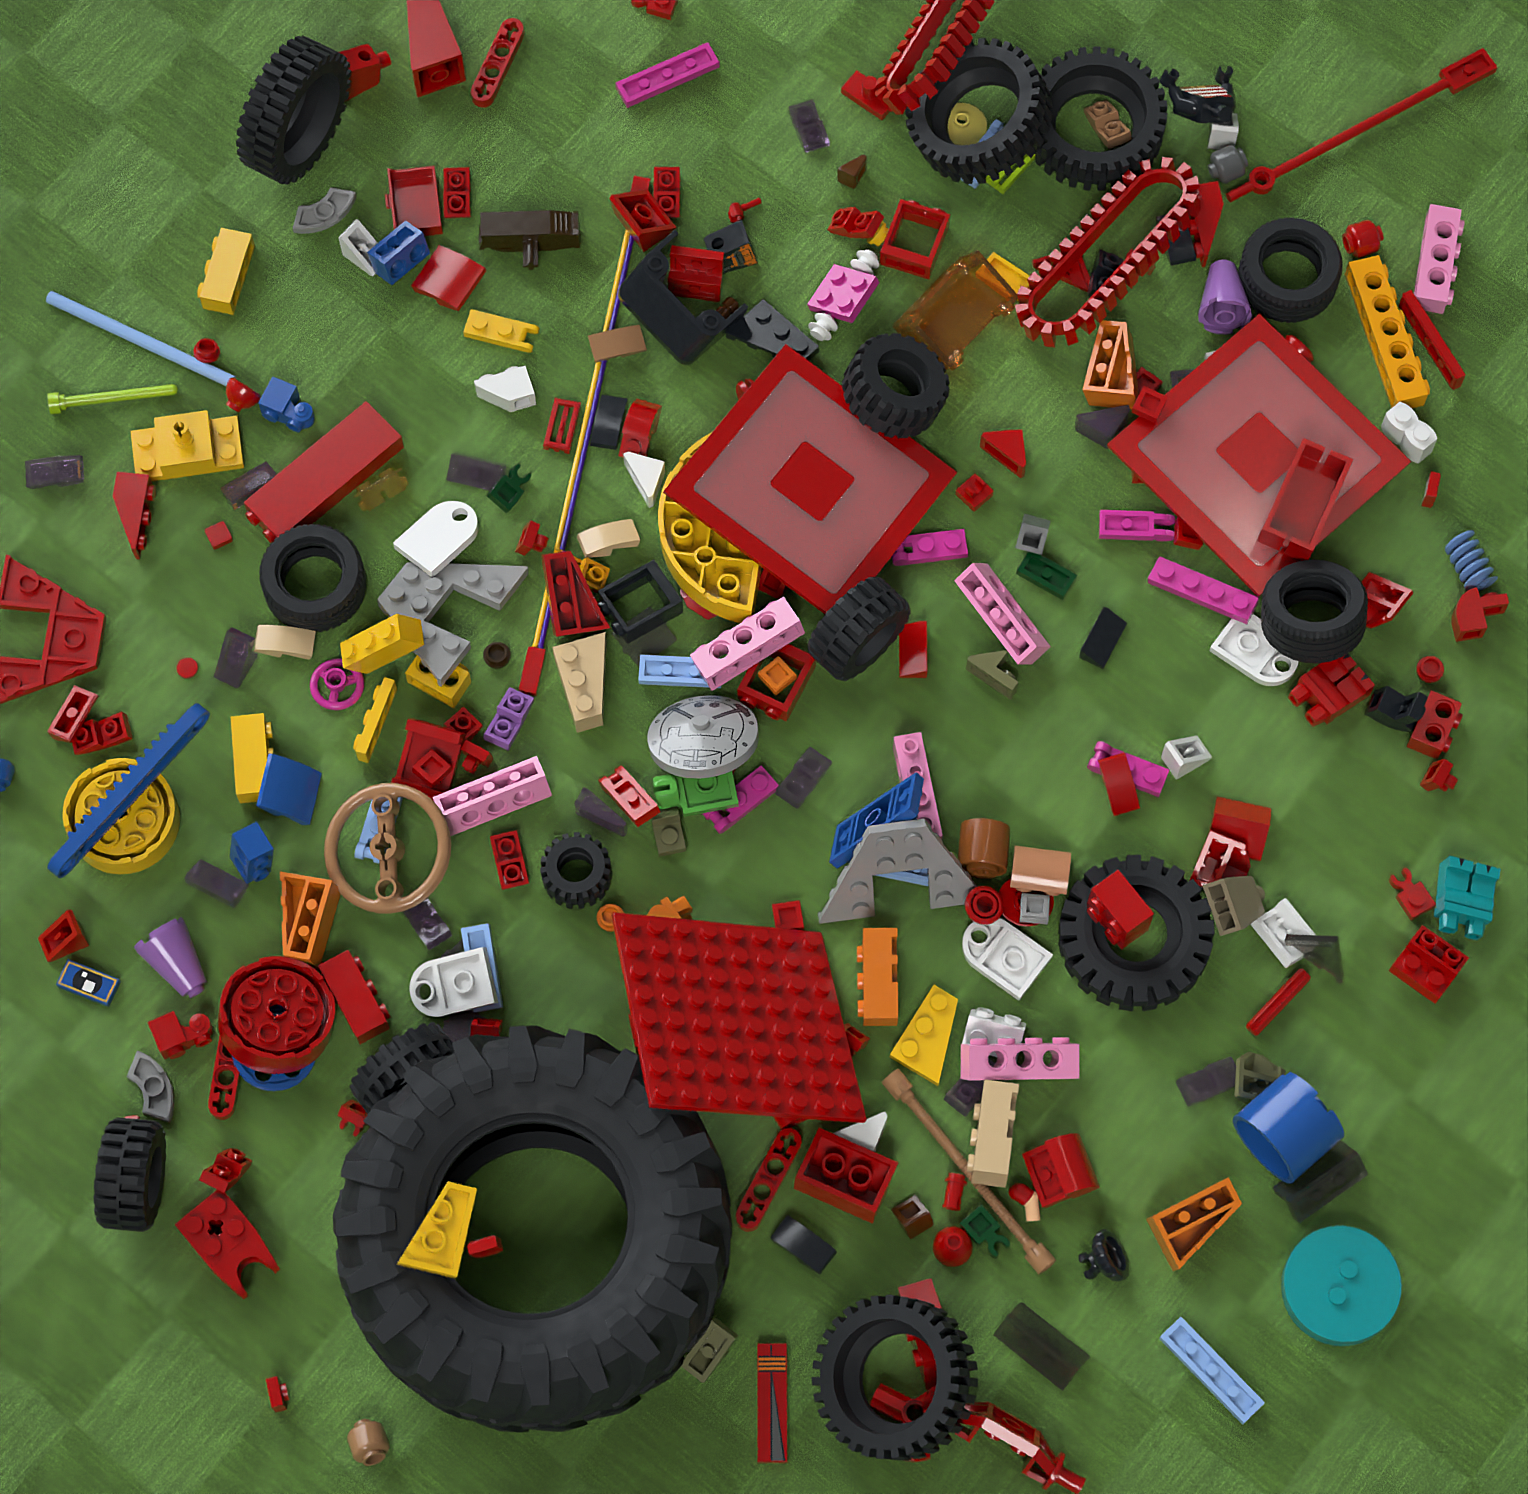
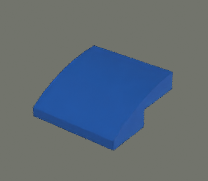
M268 754L256 806L274 816L284 815L301 825H310L322 773L289 758Z

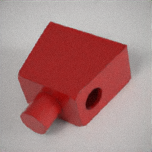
M364 44L339 52L350 63L349 70H351V76L349 80H351V87L346 90L349 92L347 100L379 84L381 69L391 65V59L387 51L375 54L370 45Z

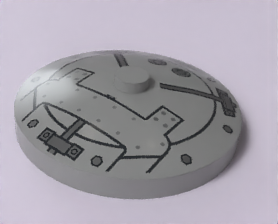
M697 696L676 702L659 713L649 727L647 740L652 759L666 772L685 778H710L728 773L744 764L757 748L759 730L754 714L744 704L722 696Z

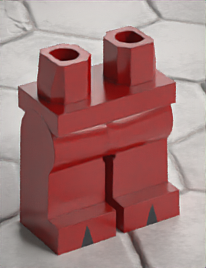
M1347 654L1339 659L1320 663L1301 676L1297 685L1289 693L1288 699L1296 707H1299L1305 701L1308 702L1312 708L1304 716L1312 727L1323 722L1328 725L1335 718L1370 696L1375 684L1360 667L1355 669L1357 663Z

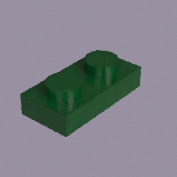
M1032 552L1027 553L1016 570L1018 576L1061 600H1064L1077 579L1075 573L1043 555Z

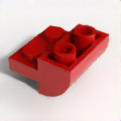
M1422 925L1388 971L1436 1004L1464 967L1469 957Z
M1078 1133L1054 1137L1044 1141L1045 1144L1022 1154L1042 1208H1048L1069 1198L1075 1199L1100 1188L1085 1146Z

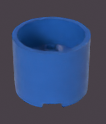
M1292 1072L1279 1076L1233 1117L1235 1130L1249 1151L1268 1171L1286 1183H1293L1344 1137L1343 1127L1334 1111L1330 1110L1328 1112L1324 1103L1316 1097L1318 1092L1305 1080Z

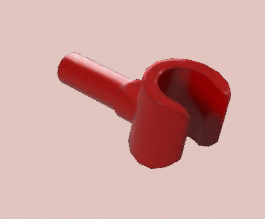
M757 198L744 204L732 203L728 211L730 222L735 223L743 220V212L761 204V199Z

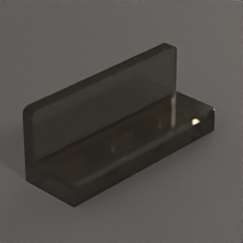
M1340 1140L1293 1183L1280 1181L1273 1186L1275 1194L1286 1201L1293 1219L1301 1223L1366 1177L1368 1173L1359 1153Z
M1020 1302L1006 1316L994 1333L997 1339L1062 1391L1089 1359L1087 1353L1023 1302Z

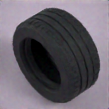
M1280 218L1265 223V225L1260 226V228L1252 233L1245 244L1238 274L1248 302L1256 312L1274 321L1297 323V321L1303 322V320L1307 321L1309 318L1318 316L1332 302L1342 275L1343 259L1336 241L1324 228L1305 219ZM1283 251L1296 252L1310 260L1315 266L1318 278L1306 288L1296 290L1282 288L1274 284L1267 277L1262 263L1274 253Z
M305 524L297 526V528H291L274 539V542L267 547L266 553H264L261 559L259 580L267 605L273 615L289 627L313 630L316 633L317 631H329L331 628L335 629L352 618V615L360 608V604H362L367 586L366 574L359 550L348 536H345L343 532H339L337 529H333V527L321 526L320 524H310L307 526ZM316 556L326 557L336 562L342 569L341 581L336 589L325 598L314 601L300 600L290 595L284 588L286 575L291 567L300 560Z
M1304 560L1287 565L1268 580L1263 590L1261 608L1263 634L1273 648L1282 655L1296 661L1324 663L1339 659L1354 650L1361 642V639H1363L1368 609L1366 589L1356 575L1334 562ZM1303 601H1321L1333 605L1342 614L1325 622H1308L1294 617L1287 609Z

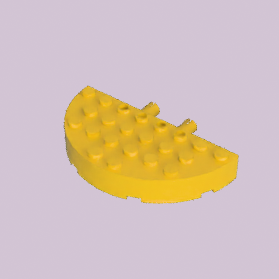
M709 433L693 444L679 458V463L667 476L662 488L658 508L660 543L671 575L680 588L693 601L717 616L742 623L746 617L755 613L762 567L663 493L664 489L711 434Z

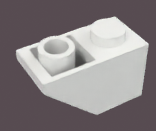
M525 366L510 367L504 372L495 375L486 374L474 381L477 397L509 412L536 405L535 393Z

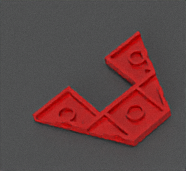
M6 554L0 584V609L50 613L42 660L0 656V704L98 669L106 624L105 614L86 605L78 597L75 598L62 590L57 584L41 577L36 571L25 567Z

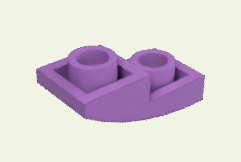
M509 687L497 706L495 717L484 733V740L509 750L530 711L534 698Z

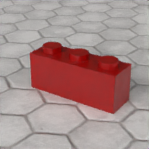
M346 950L318 965L325 982L333 993L359 1045L390 1029L387 1020L391 1016L384 1003L378 1005L374 996L378 992L371 979L364 980L361 972L365 971L358 956L352 958L349 950Z

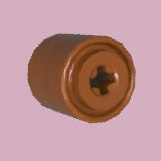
M984 818L969 819L961 823L958 860L962 864V868L968 871L971 877L994 878L1007 872L1010 838L1009 825L1001 821Z

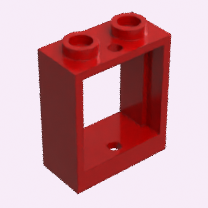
M900 199L880 251V265L930 280L949 229L950 214L939 208L932 209L922 206L913 200L906 201ZM904 219L939 230L929 257L894 246Z
M790 644L769 655L774 659L779 656L787 665L801 671L784 703L750 688L764 659L747 670L737 689L738 699L742 704L751 709L756 707L765 711V714L771 719H782L786 722L816 668V660L809 653Z

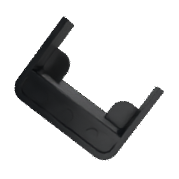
M674 230L651 250L624 280L619 288L618 297L621 303L679 363L689 365L694 363L718 342L745 315L748 306L744 303L727 319L715 310L703 311L695 318L660 281L669 268V262L665 254L675 244L679 234Z

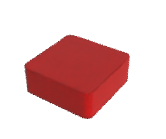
M224 521L204 530L214 550L233 542Z

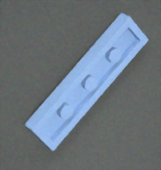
M1182 1317L1160 1336L1159 1339L1242 1425L1264 1405L1265 1402Z

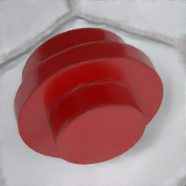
M204 338L199 340L194 346L193 355L200 362L212 363L220 357V348L214 340Z
M1426 656L1419 660L1416 666V673L1422 681L1434 683L1442 678L1444 666L1437 657Z

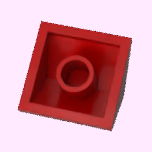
M648 190L613 194L609 198L614 214L643 252L676 229V226Z
M1217 796L1210 830L1246 844L1249 859L1261 861L1270 827L1272 808Z

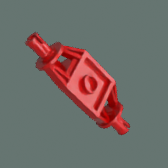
M932 1389L926 1394L921 1406L926 1408L930 1406L935 1393ZM991 1402L965 1404L964 1409L971 1412L968 1420L958 1419L957 1422L971 1425L969 1429L963 1426L959 1434L955 1433L956 1435L970 1443L979 1428H982L989 1438L995 1441L1001 1439L1010 1444V1448L1015 1453L1021 1456L1028 1455L1022 1466V1473L1040 1482L1042 1489L1047 1490L1051 1484L1056 1482L1074 1494L1080 1493L1086 1478L1063 1466L1066 1454L1061 1451L1056 1457L1041 1431ZM1035 1461L1046 1472V1474L1033 1466Z

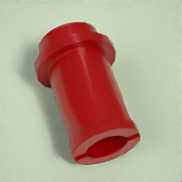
M957 1173L948 1174V1178L944 1180L947 1186L942 1208L961 1211L964 1186H967L966 1176Z

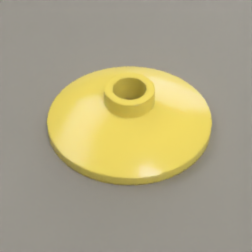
M956 103L948 120V134L951 141L955 145L978 143L987 132V120L984 114L971 104ZM963 120L966 121V123L960 124L958 121Z

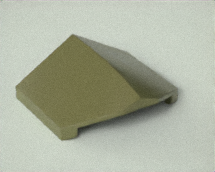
M1253 1052L1245 1053L1236 1059L1235 1098L1245 1105L1249 1104L1279 1076L1285 1075V1069L1280 1066L1277 1067L1263 1055Z

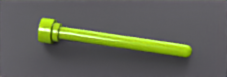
M170 384L65 397V394L60 395L59 392L48 393V405L51 415L60 414L63 410H67V407L175 395L178 392V388L176 385Z

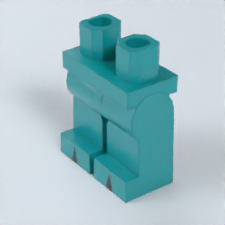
M1449 856L1439 864L1434 917L1439 918V931L1449 934L1455 933L1458 930L1459 923L1466 925L1464 935L1466 938L1479 940L1483 937L1485 926L1492 922L1496 881L1499 880L1501 869L1481 863L1473 865V861Z

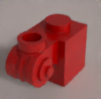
M174 1011L147 1022L164 1060L183 1056L186 1053L185 1050L190 1049L193 1045L200 1048L212 1042L213 1026L209 1018L204 1014L193 1015L188 1027L181 1025Z

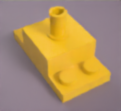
M205 410L154 418V428L131 431L135 473L147 474L150 476L151 481L244 468L240 427L237 416L210 419L208 411Z

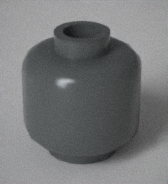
M1228 145L1213 152L1210 156L1211 164L1207 165L1213 179L1218 178L1221 183L1226 184L1245 174L1248 161L1240 147L1236 148L1234 145Z

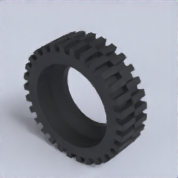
M303 35L302 37L296 36L295 39H289L287 45L282 44L279 47V54L274 52L270 57L271 63H265L262 68L264 71L262 76L258 75L255 82L257 84L248 93L251 97L249 102L244 103L242 109L245 110V114L240 115L239 123L242 126L237 129V135L240 136L236 140V146L239 147L237 150V155L240 156L239 160L245 166L280 184L286 185L290 184V182H296L298 177H304L306 170L310 171L313 168V161L318 162L321 158V151H326L329 144L327 142L329 138L333 139L336 133L334 128L336 125H340L342 120L339 118L340 114L345 112L347 106L344 104V101L349 98V92L346 90L351 87V80H349L351 70H349L350 63L347 62L348 59L343 54Z
M978 38V45L976 46L971 40L970 44L965 46L966 50L962 57L956 58L959 62L954 70H949L951 75L947 82H939L937 80L934 84L938 92L931 99L925 93L919 98V108L911 111L907 107L905 110V114L908 117V120H905L906 126L910 131L908 133L926 161L941 176L945 178L949 176L952 181L958 183L962 178L965 184H972L973 177H975L979 184L986 183V176L988 175L995 181L1000 179L998 173L1000 171H1004L1007 176L1013 173L1010 167L1016 163L1021 168L1026 164L1022 157L1027 155L1032 158L1036 152L1032 146L1035 144L1041 147L1044 140L1040 133L1048 134L1049 126L1046 121H1052V113L1049 110L1053 108L1049 97L1051 96L1050 91L1030 57L1024 54L1019 47L1016 46L1014 48L1010 42L1005 41L1002 45L1000 40L992 38L990 44L986 38ZM996 85L1007 88L1016 95L1018 104L1012 118L994 136L970 145H955L951 141L948 134L950 113L956 103L968 92L982 86Z
M1093 46L1092 53L1087 54L1086 47L1078 49V56H1074L1072 50L1065 52L1064 61L1057 56L1052 60V67L1046 64L1042 68L1041 76L1050 91L1051 96L1049 97L1053 108L1049 109L1052 113V121H1046L1049 126L1048 134L1040 133L1044 142L1041 147L1035 144L1032 146L1036 152L1035 162L1039 167L1045 163L1044 172L1049 176L1054 171L1057 172L1056 181L1063 183L1065 177L1070 179L1069 187L1076 188L1077 183L1080 182L1084 183L1083 190L1090 191L1091 184H1097L1098 191H1105L1106 183H1110L1111 187H1113L1117 181L1120 182L1128 169L1139 177L1142 174L1139 162L1150 159L1152 165L1154 158H1157L1168 115L1166 113L1168 105L1167 100H1164V89L1159 88L1160 81L1157 76L1150 79L1152 70L1148 66L1140 70L1141 61L1135 57L1131 63L1128 62L1129 54L1123 51L1120 57L1114 56L1115 49L1108 48L1107 54H1101L1100 47ZM1085 94L1105 95L1119 102L1129 113L1133 126L1132 140L1126 145L1111 151L1092 152L1082 150L1069 144L1058 135L1056 118L1061 108L1075 97Z
M877 1295L872 1296L871 1300L862 1299L857 1301L858 1308L849 1306L843 1310L847 1318L836 1316L831 1323L837 1329H826L822 1337L829 1340L828 1344H818L816 1352L823 1354L822 1361L813 1360L812 1366L813 1369H820V1377H812V1385L820 1386L821 1392L813 1394L814 1401L824 1403L825 1405L818 1409L820 1417L831 1419L825 1426L829 1432H839L835 1438L840 1443L849 1444L848 1449L854 1452H862L861 1455L866 1457L908 1461L911 1458L926 1457L925 1453L934 1454L940 1450L938 1444L948 1445L953 1440L948 1433L959 1434L963 1429V1426L957 1421L958 1419H969L971 1412L964 1409L965 1404H975L976 1395L968 1394L970 1386L978 1387V1379L970 1377V1371L978 1370L976 1361L967 1359V1356L974 1354L972 1345L962 1344L968 1338L967 1334L963 1330L955 1329L959 1323L954 1318L946 1317L948 1313L945 1310L936 1308L934 1304L926 1301L896 1295H886V1297ZM909 1334L921 1339L931 1348L936 1362L937 1383L933 1399L923 1416L912 1422L896 1424L883 1419L871 1408L864 1393L863 1372L870 1353L880 1342L894 1335Z

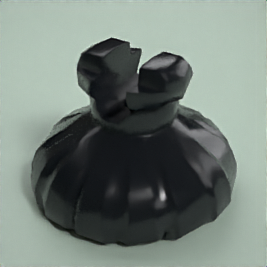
M1108 1229L1100 1230L1093 1237L1091 1253L1084 1252L1078 1256L1080 1263L1091 1262L1092 1264L1089 1270L1084 1271V1276L1088 1280L1095 1279L1101 1272L1113 1281H1123L1129 1276V1260L1125 1254L1124 1247L1120 1244L1121 1242L1114 1233Z

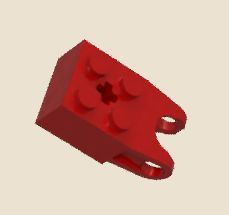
M216 1190L174 1224L212 1272L243 1300L249 1296L241 1282V1273L247 1265L255 1262L261 1263L275 1274L281 1270L257 1230L224 1192ZM221 1226L222 1233L219 1235L213 1234V1230Z

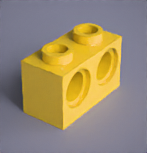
M417 655L405 672L407 682L448 706L455 708L471 684L468 668L459 663L448 678H455L458 682L451 686L444 683L441 687L437 684V679L431 672L421 671L424 665L421 662V658Z

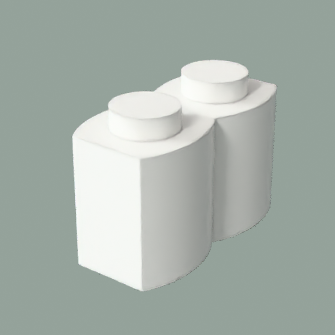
M1399 402L1385 414L1381 425L1384 435L1393 443L1400 445L1403 454L1415 463H1420L1432 453L1437 436L1429 425L1418 420L1416 413L1411 407Z

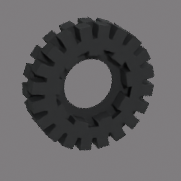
M1127 855L1126 860L1120 862L1118 857L1105 860L1103 866L1099 869L1096 865L1084 873L1083 879L1081 881L1077 880L1070 890L1059 921L1058 934H1060L1058 945L1060 955L1065 957V968L1070 977L1076 976L1079 980L1077 986L1087 995L1091 991L1098 995L1096 1001L1106 1006H1110L1111 1002L1119 1004V1010L1133 1012L1134 1007L1142 1006V1011L1155 1010L1160 1003L1164 1002L1165 1006L1177 1001L1180 994L1183 992L1186 994L1196 984L1198 977L1202 975L1213 947L1212 939L1215 933L1214 920H1210L1212 910L1207 898L1202 899L1200 897L1202 889L1193 879L1189 882L1184 879L1185 871L1174 864L1169 869L1163 866L1164 860L1152 856L1149 862L1141 861V855ZM1118 869L1144 902L1161 915L1166 925L1167 939L1163 949L1155 957L1146 961H1128L1114 953L1107 943L1104 933L1105 928L1100 922L1095 923L1087 912V903L1091 889Z

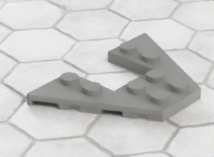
M407 562L377 599L378 606L388 617L401 614L421 620L424 646L413 652L421 658L424 667L430 670L437 679V684L442 687L469 652L471 644L470 641L428 623L453 590L500 611L527 577L528 567L448 564L438 574L431 577L414 563Z
M925 819L871 825L866 828L862 835V841L854 849V856L848 866L844 867L837 879V886L829 893L830 899L823 911L818 913L819 924L874 917L872 875L927 868L929 904L931 909L964 905L968 893L978 886L974 883L968 871L962 868V864L955 855L949 852L943 845L942 839L937 833L932 831L931 826Z

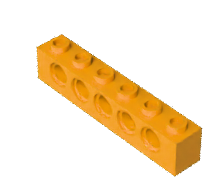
M1379 255L1349 262L1345 277L1391 408L1399 402L1411 408L1424 406L1427 396L1430 394L1429 384L1426 379L1423 380L1421 361L1418 356L1414 355L1411 334L1406 333L1404 327L1405 317L1403 311L1398 310L1396 291L1394 287L1389 285V273L1386 264H1382ZM1367 285H1374L1377 289H1371ZM1375 308H1382L1386 312H1379ZM1383 331H1390L1394 335H1387ZM1391 354H1398L1402 358H1394ZM1400 377H1406L1411 382H1404Z

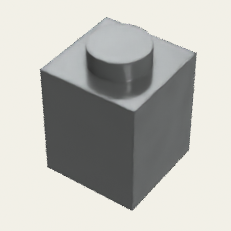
M1024 514L1015 548L1042 555L1050 520Z

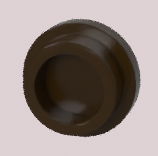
M493 642L484 649L483 658L489 667L500 669L509 663L511 653L508 646L504 643Z

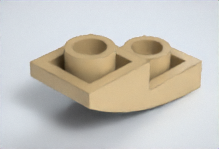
M632 519L602 524L577 535L585 558L610 556L613 549L638 547L640 537Z
M258 625L254 652L279 658L282 654L310 660L313 654L316 631L289 626Z

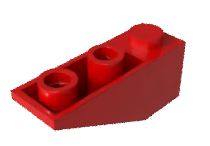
M1218 181L1199 184L1202 199H1199L1201 210L1197 218L1189 215L1191 225L1188 227L1190 235H1194L1195 243H1193L1196 258L1200 259L1201 267H1206L1224 205Z
M117 472L112 497L134 556L140 560L141 551H145L147 546L145 529L146 526L151 524L152 512L149 507L150 502L155 500L156 486L152 484L150 476L147 474Z

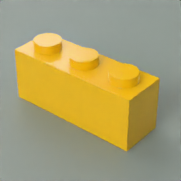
M221 228L219 236H215L212 243L211 260L208 259L205 265L206 277L204 283L201 282L199 284L197 292L203 309L234 315L255 249L252 234Z
M395 614L341 642L343 668L368 674L424 646L421 620Z
M264 713L231 716L236 796L240 804L257 802L268 754H275L274 748H269V739L273 738L272 722H267Z

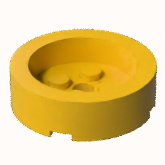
M129 758L105 760L106 763L92 769L88 768L78 776L68 790L63 805V824L67 833L68 831H77L75 824L84 823L82 816L84 814H92L91 806H100L98 799H106L107 794L105 791H113L115 789L113 783L115 781L122 782L121 774H129L128 766H137V760ZM161 773L127 809V815L118 819L82 858L85 862L103 872L131 874L151 867L167 854L179 831L180 811L176 798Z

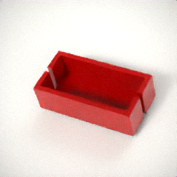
M1303 438L1257 542L1278 551L1281 547L1286 548L1285 554L1301 561L1309 560L1354 459L1330 450L1323 465L1319 461L1326 447Z

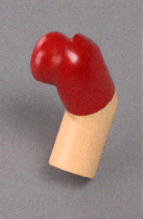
M1023 1183L1012 1185L1009 1188L1008 1194L1011 1199L1025 1206L1026 1221L1041 1220L1037 1193Z

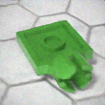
M732 771L710 778H685L671 773L653 778V790L659 809L679 807L682 809L684 817L739 807Z

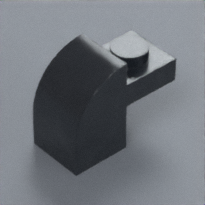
M1385 686L1374 690L1364 714L1389 728L1405 732L1414 731L1417 721L1423 717L1426 711L1424 705L1428 697L1421 692L1404 696L1391 687Z

